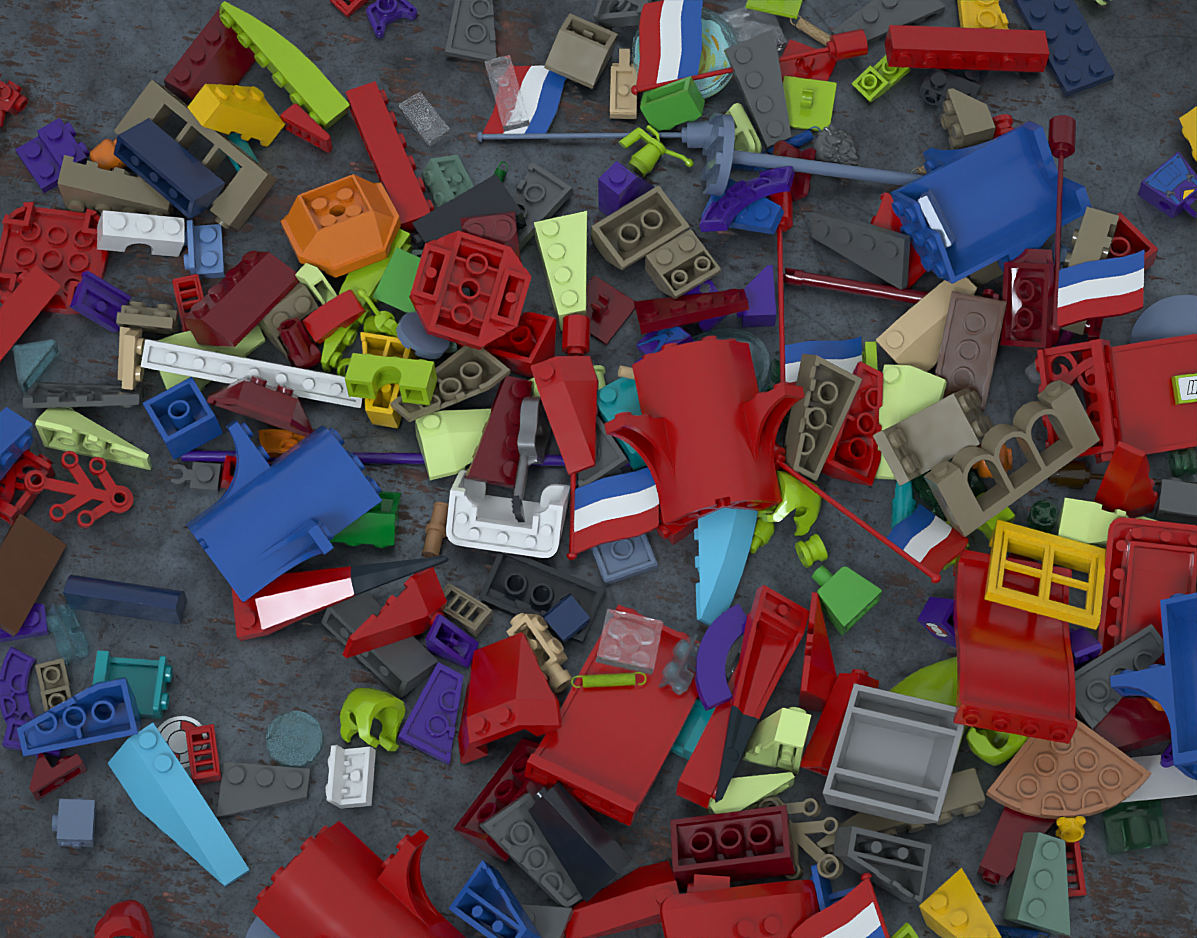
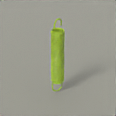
M642 672L582 675L573 677L571 683L574 687L579 688L580 686L573 684V679L582 677L583 688L635 685V674H643L645 676V681L641 684L638 683V685H643L647 678Z

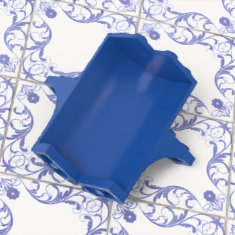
M1028 121L995 139L976 146L956 150L930 148L924 151L923 155L926 160L924 168L927 174L891 192L894 201L891 204L892 209L902 223L900 227L901 234L911 236L910 242L920 256L924 269L927 272L932 271L938 278H942L951 284L995 261L998 262L1000 269L1004 272V262L1017 258L1025 249H1041L1045 241L1056 231L1058 171L1043 126L1032 121ZM1063 177L1061 227L1083 216L1087 207L1092 208L1085 186ZM929 190H932L956 237L953 244L947 248L944 247L941 235L931 229L918 203L920 196Z
M233 420L226 425L236 450V468L233 479L226 492L217 502L185 525L242 602L299 563L319 554L325 555L334 548L329 542L333 539V536L382 501L378 495L381 489L377 483L368 475L366 477L361 471L365 469L364 465L352 452L345 451L342 447L345 444L344 440L332 427L328 430L323 425L268 464L266 461L270 459L269 455L261 444L256 447L250 440L254 435L245 422L239 424L236 420Z
M1179 593L1171 595L1168 599L1160 600L1165 665L1153 664L1148 666V669L1139 671L1124 670L1119 675L1110 676L1111 688L1120 696H1142L1160 703L1170 723L1174 766L1187 777L1197 780V593L1187 595Z

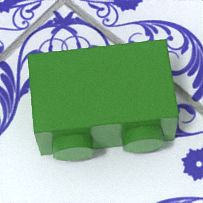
M689 76L644 92L640 109L650 126L658 132L672 129L686 121L692 122L702 116L705 100L692 77Z

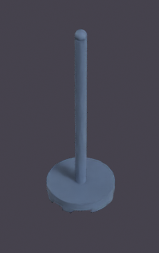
M713 113L709 120V124L713 125L711 136L703 145L702 155L707 156V161L701 170L700 179L706 181V189L703 191V194L722 196L728 183L732 163L771 169L793 166L794 172L901 186L924 175L734 150L735 126L733 116Z

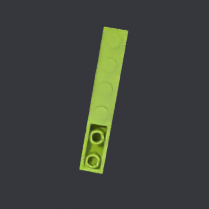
M226 1L220 5L219 17L222 23L227 28L232 27L238 34L237 39L245 48L249 47L254 52L257 63L262 68L267 67L273 74L272 79L280 88L284 87L290 93L289 97L293 104L296 103L302 107L325 131L348 113L350 104L316 65L298 48L275 30Z
M399 228L394 241L390 245L391 250L386 259L348 273L339 295L349 289L353 290L366 312L349 327H340L325 340L321 359L324 373H330L333 367L337 368L339 361L343 358V351L347 346H351L357 336L356 331L361 324L364 325L365 320L371 315L370 306L363 297L360 298L358 296V290L364 289L367 292L366 295L373 303L380 302V300L373 298V295L396 247L408 253L412 252L413 246L411 245L410 233Z

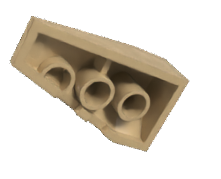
M967 277L953 284L944 280L876 339L877 344L897 365H910L928 373L938 362L952 291L974 295L977 287Z

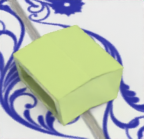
M305 263L295 274L300 283L307 287L313 299L320 301L322 305L337 296L317 267Z

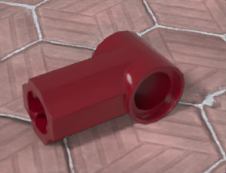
M296 317L281 322L277 331L289 352L287 357L291 365L310 370L321 363L322 355L313 341L309 339L301 321Z

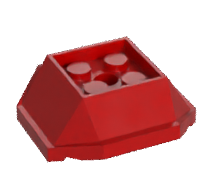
M456 231L437 240L425 243L409 298L427 334L482 350L516 330L532 276L523 267L511 247ZM470 288L475 295L466 296L462 289Z

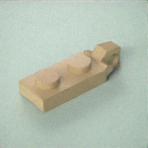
M619 49V63H612L610 118L636 119L637 95L631 93V87L636 85L637 67H635L634 63H630V49Z

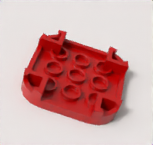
M24 202V206L15 209L9 215L5 214L2 221L3 232L0 240V299L8 289L14 292L20 284L16 279L25 268L31 271L36 265L61 285L41 311L68 315L80 314L70 308V304L78 283H81L82 272L90 271L104 280L110 251L97 249V225L100 216L97 214V211L86 209V213L40 208L35 207L34 202Z

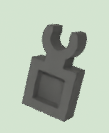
M193 462L192 469H187L181 464L173 465L174 473L183 474L180 479H171L173 487L182 488L190 484L191 492L219 494L222 472L221 464Z

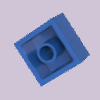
M192 377L143 402L151 422L174 460L223 434L216 416Z

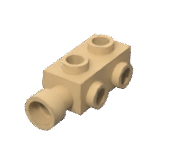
M520 613L510 621L512 627L506 631L508 635L513 636L523 632L538 659L537 663L541 671L549 679L548 684L555 693L565 690L572 684V676L561 667L568 659L563 652L564 647L561 642L551 635L547 629V622L540 615Z

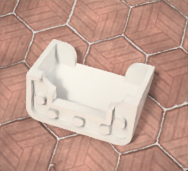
M459 471L450 490L446 536L449 541L458 546L540 558H549L557 552L569 503V485H548L542 492L540 503L523 500L525 522H518L512 512L513 504L511 500L513 499L486 495V483L466 479L464 477L467 471Z

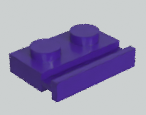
M90 271L82 272V280L77 285L70 308L112 333L118 332L120 327L116 324L117 312L121 313L122 305H127L131 296Z

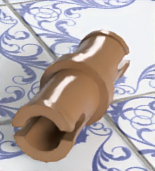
M435 502L433 505L430 523L425 528L427 535L421 553L424 558L439 556L443 538L446 537L449 507L447 503Z

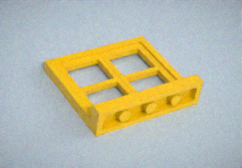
M997 519L989 539L991 555L984 599L1096 630L1100 623L1106 549ZM1011 552L1042 561L1041 570L1007 561L1006 553ZM1053 564L1088 573V583L1052 573ZM1004 569L1040 578L1038 597L1002 587ZM1051 581L1087 591L1085 609L1049 600Z

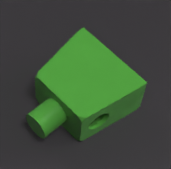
M822 565L811 577L821 586L816 593H818L822 611L842 636L881 599L882 590L846 566H843L833 575Z

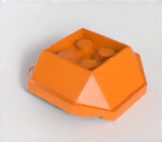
M355 174L298 195L289 213L280 221L299 263L313 265L336 278L386 259L391 250L390 245L401 226L399 214L382 183H372Z

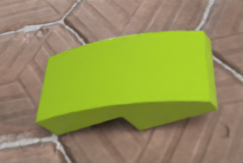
M885 55L874 67L870 65L852 83V86L871 103L899 82L910 71V68L888 67Z

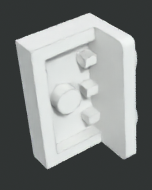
M338 745L331 746L328 758L329 776L326 785L328 802L341 809L372 806L375 749L372 747L343 749Z

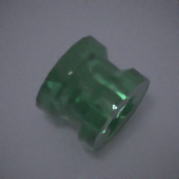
M1193 447L1186 448L1184 452H1178L1177 450L1169 451V467L1174 478H1179L1186 473L1189 475L1197 474V455Z
M1040 500L1034 503L1028 516L1029 527L1045 533L1052 531L1058 518V509L1055 504L1047 500Z

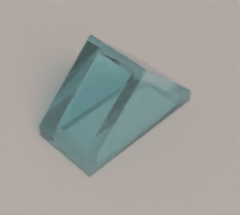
M48 339L13 346L17 379L24 394H26L33 382H38L60 354L56 341Z

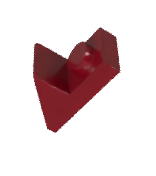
M39 753L29 789L36 801L87 772V769L78 753L61 758L53 768H51L43 753Z

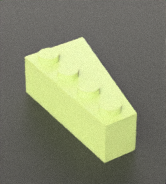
M587 211L534 222L535 240L560 331H562L563 318L565 316L574 314L587 316Z

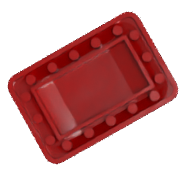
M1127 517L1117 518L1109 525L1105 551L1101 615L1097 630V641L1102 646L1099 656L1151 624L1163 639L1160 600L1168 599L1173 594L1181 593L1187 595L1197 593V525ZM1165 654L1155 664L1165 665Z
M806 879L673 895L665 898L660 906V916L665 938H791L790 935L798 926L820 912L815 884L812 880Z

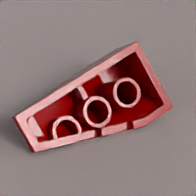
M1119 441L1093 502L1102 504V510L1112 513L1117 509L1126 511V515L1129 518H1136L1151 513L1158 500V493L1153 491L1155 483L1148 475L1150 466L1146 452Z
M434 567L413 574L404 583L406 588L397 598L391 595L386 600V604L382 607L378 616L372 614L348 638L342 655L347 659L422 634L432 626L437 614H441L444 617L443 610L447 600Z
M669 861L639 867L599 891L588 902L584 900L572 907L574 913L564 931L565 937L596 938L662 923L660 916L662 901L667 897L679 895Z

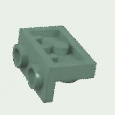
M458 155L431 158L421 174L436 207L442 206L474 187Z

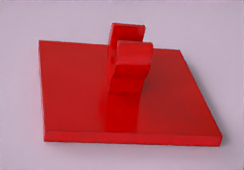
M790 39L782 56L815 50V48ZM822 53L779 62L782 82L784 81V76L828 81L837 61L833 57H829L828 53Z

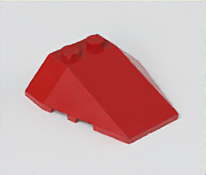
M523 632L473 652L458 733L460 762L462 764L487 756V743L523 729L538 737L562 728L559 701L551 691L547 683L548 679L541 671L537 663L538 659Z

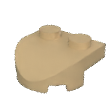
M120 327L118 380L122 381V389L133 390L143 380L144 367H141V355H143L145 339L142 338L143 328Z

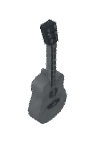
M540 396L524 397L521 405L520 431L517 442L520 455L512 496L513 500H511L513 504L512 512L518 522H525L522 501L529 466L531 464L544 463L546 448L551 437L552 428Z

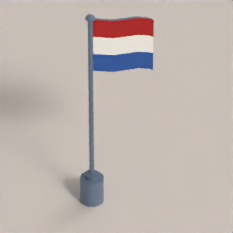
M510 66L500 84L493 113L483 133L480 131L477 134V139L482 142V139L624 138L630 133H547L558 112L567 78L545 69L544 66ZM687 121V127H682V132L658 133L659 138H682V143H687V148H703L704 143L711 136L713 125L709 124V121ZM646 132L652 138H655L650 132Z

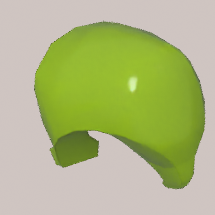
M776 471L782 502L778 504L776 510L775 505L764 511H758L757 517H762L765 522H780L796 508L794 516L796 531L794 534L795 536H803L808 533L812 524L817 520L822 497L788 472Z
M355 688L347 695L340 711V734L342 739L349 743L352 736L358 732L359 737L367 744L375 748L380 744L388 751H396L399 747L396 743V737L406 711L404 702L379 689ZM374 717L382 724L379 740L370 734Z
M971 727L966 734L968 746L978 758L993 766L1000 765L1015 756L1029 738L984 728L976 730L974 727Z

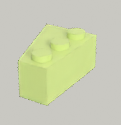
M797 707L781 708L757 723L745 747L742 760L798 774L807 742L811 715L806 714L805 710Z

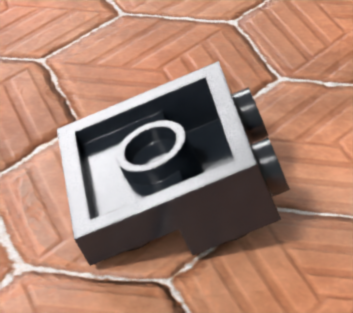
M930 68L921 86L919 98L924 99V101L931 105L943 107L947 90L953 88L977 99L989 70Z

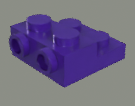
M60 118L37 130L38 137L15 149L18 157L43 194L58 186L57 183L64 155L74 157L73 162L86 165L87 157L90 154L82 141L78 144L75 141L74 137L77 135L69 122L64 124Z

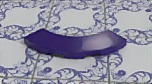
M793 166L779 167L760 172L759 177L747 182L741 180L725 190L726 194L717 202L713 201L705 211L699 224L701 232L727 231L735 216L749 204L771 194L790 191L795 175Z
M739 604L729 608L714 620L707 629L697 650L695 683L705 711L724 704L733 697L726 681L725 663L730 648L744 635L747 616Z
M10 647L0 671V709L6 724H8L9 718L30 721L36 717L30 705L28 688L30 676L37 661L35 658L13 647Z

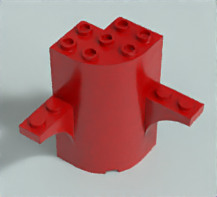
M707 336L700 341L681 345L669 343L663 345L661 351L646 354L642 357V360L632 365L642 415H632L631 412L616 414L615 419L604 424L606 435L617 437L628 443L648 466L656 485L663 523L665 525L685 526L722 508L764 511L782 502L774 463L775 440L779 426L786 413L795 403L805 397L802 386L781 382L773 386L774 389L759 393L749 343L737 342L734 338L718 340L717 336Z
M338 821L330 828L325 825L315 837L310 836L301 845L300 849L302 852L299 855H296L286 867L281 866L270 879L274 883L271 886L267 885L258 894L256 899L259 902L252 910L280 938H466L437 911L425 892L421 879L420 861L423 848L429 836L421 829L413 836L405 835L396 846L399 849L397 854L394 855L392 853L383 861L342 822Z

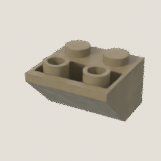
M569 13L557 34L544 68L593 89L612 57L618 34Z
M953 88L948 89L946 100L943 101L944 110L943 114H940V120L943 129H947L949 132L950 149L968 148L992 140L995 125L987 104Z
M691 229L645 255V271L660 291L674 299L721 272L718 264Z
M299 282L258 325L280 353L289 360L287 357L289 352L277 328L286 319L297 317L301 321L309 339L315 342L302 320L319 307L307 287Z

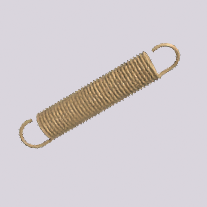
M798 15L800 19L796 24V28L826 46V42L830 41V35Z

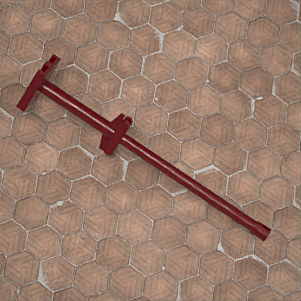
M786 267L785 274H783L784 284L804 285L917 304L929 293L905 288L900 290L893 286L804 272V270ZM985 289L983 291L982 297L1001 300L1000 296L994 294L993 290ZM1104 318L1087 320L1083 332L1088 334L1087 342L1100 339Z

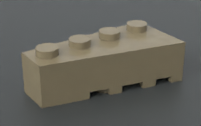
M64 155L57 184L66 209L73 212H84L86 209L97 211L98 215H101L102 211L105 210L173 217L175 206L140 176L134 177L125 169L117 167L112 171L104 170L97 167L98 163L88 160L86 165L73 162L74 157Z
M1087 207L1080 230L1075 229L1070 245H1074L1073 252H1067L1063 268L1088 261L1107 259L1119 216ZM1087 320L1060 329L1083 335Z
M802 354L796 386L803 387L805 397L791 407L783 447L786 450L785 464L803 477L817 481L862 381L861 378L817 355Z

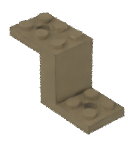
M967 387L953 393L903 421L873 435L899 486L931 470L936 464L952 459L961 449L977 446L982 443L985 434L994 427V424L988 415L984 416L979 406L982 405V402L975 390L971 391Z

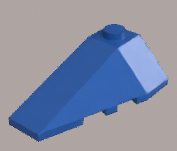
M123 677L98 682L17 727L23 756L135 735L139 733L142 724L135 695L127 678Z

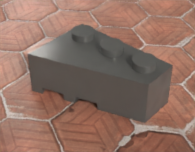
M854 826L837 827L833 849L834 856L861 875L870 873L872 875L870 878L872 882L903 902L922 903L932 845Z

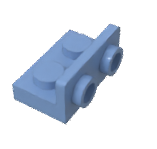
M187 220V230H184V246H188V254H184L185 270H190L191 275L198 274L200 279L225 277L222 226L220 224L194 226L193 220Z

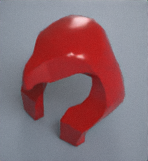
M124 900L111 905L104 917L97 922L94 931V938H113L117 936L155 938L150 916L145 906L136 900Z

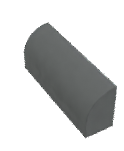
M365 592L328 607L321 623L346 646L348 638L372 614L378 616L382 606ZM414 637L356 655L400 699L420 685L438 663V660Z

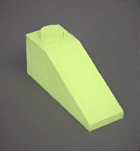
M792 772L732 778L723 799L717 803L712 799L706 810L712 815L756 809L763 799L769 796H777L793 786L795 776Z

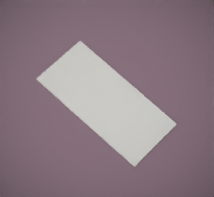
M1161 755L1131 758L1152 774L1135 793L1122 802L1197 795V780L1187 777L1174 765L1168 768L1162 767L1160 765Z

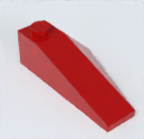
M524 312L519 318L515 331L484 349L509 368L511 372L534 378L531 366L554 357L557 320L554 317L534 312ZM457 343L458 350H460L464 345Z
M556 356L532 365L531 370L568 474L573 475L596 466V416H598L596 403L599 381L591 357Z
M860 361L857 363L852 374L861 378L862 381L821 472L835 479L872 486L881 460V451L878 450V445L873 435L882 430V425H879V408L882 407L883 373Z
M812 592L798 708L823 712L836 682L837 674L818 593Z

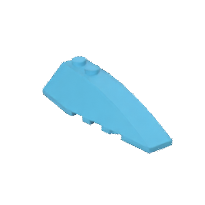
M722 508L698 519V528L694 529V540L699 542V556L695 557V568L698 569L700 582L696 583L698 621L710 626L715 619L730 608L748 557L758 511Z
M154 723L140 730L138 734L128 738L108 762V765L137 809L145 817H148L163 833L174 840L181 849L192 856L198 864L224 887L250 871Z

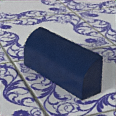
M149 118L124 131L117 137L114 155L189 219L207 209L221 193L225 182Z
M72 574L68 577L63 591L70 609L178 625L182 623L187 601L185 592L180 590Z

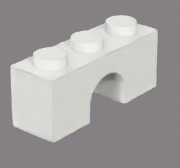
M103 210L97 225V249L125 252L127 246L141 243L151 246L152 255L178 257L184 245V218Z

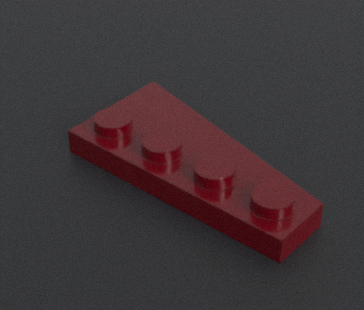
M728 289L719 292L685 295L677 299L667 297L634 301L641 334L749 310L744 289Z
M506 376L501 380L491 406L488 421L483 427V434L478 446L475 448L470 468L467 469L464 478L514 489L520 455L517 442L520 431L521 405L524 397H530L532 381Z

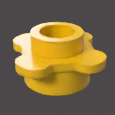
M1083 816L1058 818L1056 820L1058 829L1055 831L1056 836L1065 840V842L1079 841L1085 834V829L1083 828V825L1086 823Z

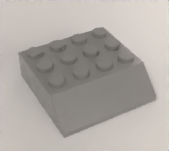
M854 684L823 790L826 803L909 824L939 823L965 725L953 723L956 707Z

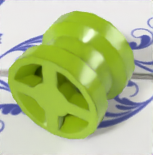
M817 534L810 536L808 541H798L795 543L796 552L805 568L813 566V563L818 560L823 562L828 559L825 546Z

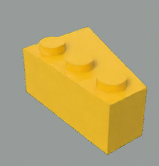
M205 84L187 107L203 127L228 135L233 131L242 134L240 136L241 139L249 141L252 137L260 140V144L265 147L270 145L285 126L282 119L265 100L263 92L254 86Z
M360 332L363 354L385 357L396 356L404 359L418 360L419 356L415 355L416 351L411 347L409 350L405 348L399 338ZM390 383L382 386L378 391L376 399L365 398V410L372 424L399 428L402 416L390 406V403L401 395L399 384Z
M962 868L919 905L926 925L941 938H1002Z

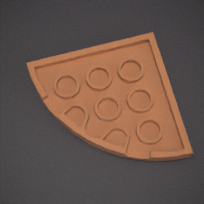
M1075 718L1078 725L1069 744L1029 737L988 789L986 795L1012 810L1035 817L1048 819L1086 817L1103 812L1126 800L1147 781L1152 773Z

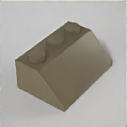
M658 185L591 226V241L606 261L623 270L690 229V226Z

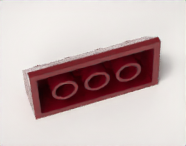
M220 8L164 79L165 87L188 106L205 84L239 85L256 62L254 52L249 47L245 48L237 39L238 34L232 27L227 28L222 23L219 17Z
M250 251L242 257V261L226 272L225 277L217 285L209 289L208 294L200 302L191 307V311L183 319L198 344L236 347L300 282L295 276L297 272L270 252Z
M523 738L453 828L458 834L488 855L505 862L510 856L479 825L523 794L530 793L533 798L544 787V785L525 777L527 761L530 755L536 751L539 743Z
M786 805L670 820L673 874L679 888H687L688 883L693 884L694 874L730 877V882L796 874L794 846Z

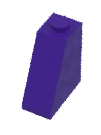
M616 161L598 179L599 210L609 216L652 190L654 186L632 169Z

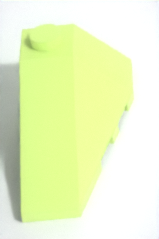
M884 365L882 372L883 398L882 407L879 408V425H882V430L942 400L947 381L910 365ZM881 452V460L874 479L896 480Z
M1065 498L1057 519L1056 536L1106 549L1109 525L1117 518L1129 517L1126 515V511L1117 509L1111 513L1102 510V504ZM1137 517V518H1136V519L1153 520V519H1150V518H1147V517Z

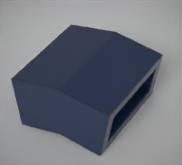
M570 593L543 615V618L565 643L592 621L590 616Z

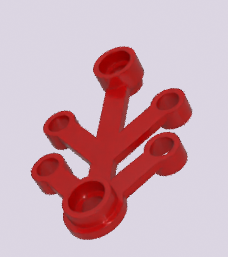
M73 451L63 453L61 464L70 471L78 484L47 478L40 470L29 471L24 479V487L31 494H40L46 489L75 496L62 505L55 504L50 508L49 517L56 523L62 522L66 515L91 500L103 503L91 511L83 510L78 514L77 524L83 529L90 528L94 521L111 511L118 514L125 513L133 504L131 491L125 486H117L106 470L105 460L101 457L91 459L89 471L93 475L98 476L105 490L94 488L78 464V455ZM72 456L75 462L67 464L64 458ZM95 462H99L102 464L103 468L101 470H95L93 469L92 464ZM37 476L41 479V483L34 485L30 479ZM122 495L124 502L117 503L114 500V496ZM55 509H60L63 512V516L57 518L52 512ZM83 515H87L91 518V522L88 524L82 523L80 518Z

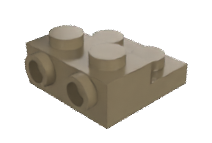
M131 301L129 306L122 305L121 313L117 312L116 324L119 327L143 328L142 332L165 335H174L178 332L179 313L177 310H173L171 305L157 304L156 308L145 307L146 303Z

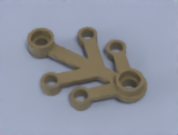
M769 796L763 799L758 808L786 805L788 815L804 813L810 817H817L822 810L821 803L813 798H808L804 802L784 803L778 797ZM811 803H814L815 809L809 813L808 807ZM827 817L822 821L793 823L789 819L797 873L794 876H791V874L785 876L794 881L800 880L804 875V868L799 864V844L818 862L817 870L821 876L831 880L838 878L843 872V862L832 854H826L806 834L826 833L830 836H836L837 827H842L841 822L833 817ZM834 821L835 828L829 831L828 825ZM832 863H835L836 869L833 873H830L829 867Z

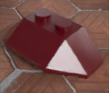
M252 375L251 379L244 377L210 393L207 398V403L305 437L315 431L298 395L293 394L294 389L278 384L277 388L266 385V379Z

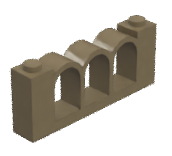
M151 80L115 128L114 132L119 135L148 118L161 128L173 111L188 122L175 139L183 148L188 150L200 133L215 144L201 162L214 173L227 155L242 166L224 192L210 205L212 207L210 211L217 216L215 219L217 223L226 229L233 227L240 230L278 178L224 134L203 127L187 108V104L165 86Z
M1061 380L1048 384L1045 390L1037 395L1039 401L1026 403L1016 412L1013 426L998 424L992 427L985 434L981 448L976 446L963 448L953 457L951 462L945 460L938 463L929 473L924 475L952 528L966 537L1100 441L1072 386ZM1047 414L1059 440L1039 454L1031 437V429L1039 417ZM1015 437L1028 462L1007 476L999 459L1000 449L1008 439ZM984 460L997 485L976 499L967 481L968 472L976 462Z

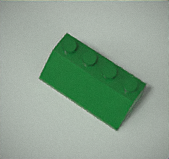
M381 491L378 494L382 499L380 503L333 536V539L329 542H345L350 546L373 544L379 548H385L390 545L394 546L398 533L401 493Z

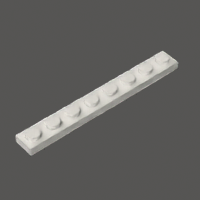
M150 339L145 340L141 367L229 384L244 377L251 379V376L255 375L266 379V385L277 388L278 384L294 389L293 394L298 395V397L361 408L362 398L349 397L345 376Z

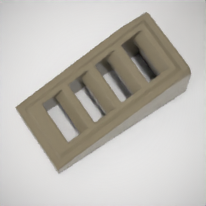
M448 582L443 588L444 595L447 597L451 593L454 597L445 606L443 614L476 638L493 618V610ZM460 599L462 603L453 611L451 608ZM468 605L471 607L464 617L460 614ZM475 612H478L479 615L471 622L469 619Z

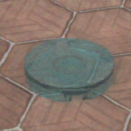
M291 711V713L277 716L269 724L265 735L266 748L271 758L284 767L302 768L312 763L319 756L323 746V732L319 723L311 715L301 711Z

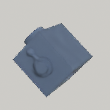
M83 798L59 799L58 814H53L52 831H57L58 846H72V848L94 847L95 800H84Z

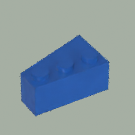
M7 407L0 412V481L33 442V424Z
M482 860L449 907V910L487 938H542L499 870Z

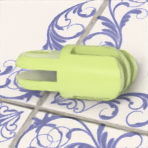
M739 103L733 104L725 114L732 115L734 119V149L761 153V142L743 106Z

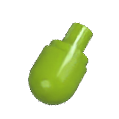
M762 517L756 520L749 550L750 553H755L759 546H765L769 542L775 531L773 522H765Z

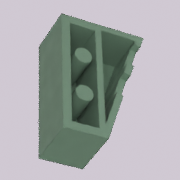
M1039 832L1023 834L1003 919L1054 935L1071 936L1065 840Z

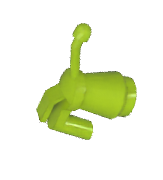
M650 125L646 127V130L656 139L638 127L618 142L625 149L640 138L647 143V145L631 156V160L628 163L629 167L641 177L651 173L659 157L664 154L682 159L688 167L694 165L692 159L666 149L660 141L659 133Z
M359 289L358 296L360 298L363 297L375 313V315H371L365 320L364 332L398 338L396 332L398 324L395 322L394 316L388 311L379 312L371 299L366 295L367 292L364 289Z

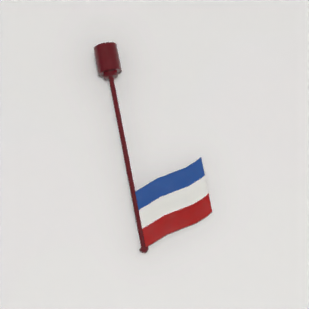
M1067 115L1052 117L1049 120L1048 144L1052 156L1058 158L1052 325L1049 327L1052 333H1058L1060 328L1082 321L1122 316L1143 308L1144 250L1119 258L1088 261L1060 270L1064 159L1074 154L1076 142V121Z

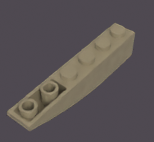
M975 768L952 774L939 823H936L937 825L948 823L957 815L963 814L964 817H969L981 811L980 809L983 808L986 799ZM859 812L841 825L842 827L854 826L897 836V833L906 830L909 833L918 832L924 829L927 824H909ZM826 835L816 845L826 854L833 855L836 836Z

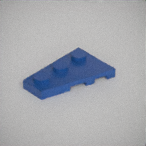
M729 178L725 190L738 182ZM725 191L722 196L711 195L701 215V219L711 203L721 199L726 194ZM763 197L742 209L732 220L729 227L774 235L784 211L780 205Z

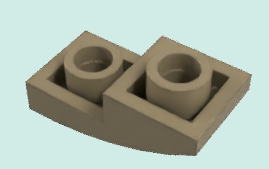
M64 658L35 665L45 712L72 697Z

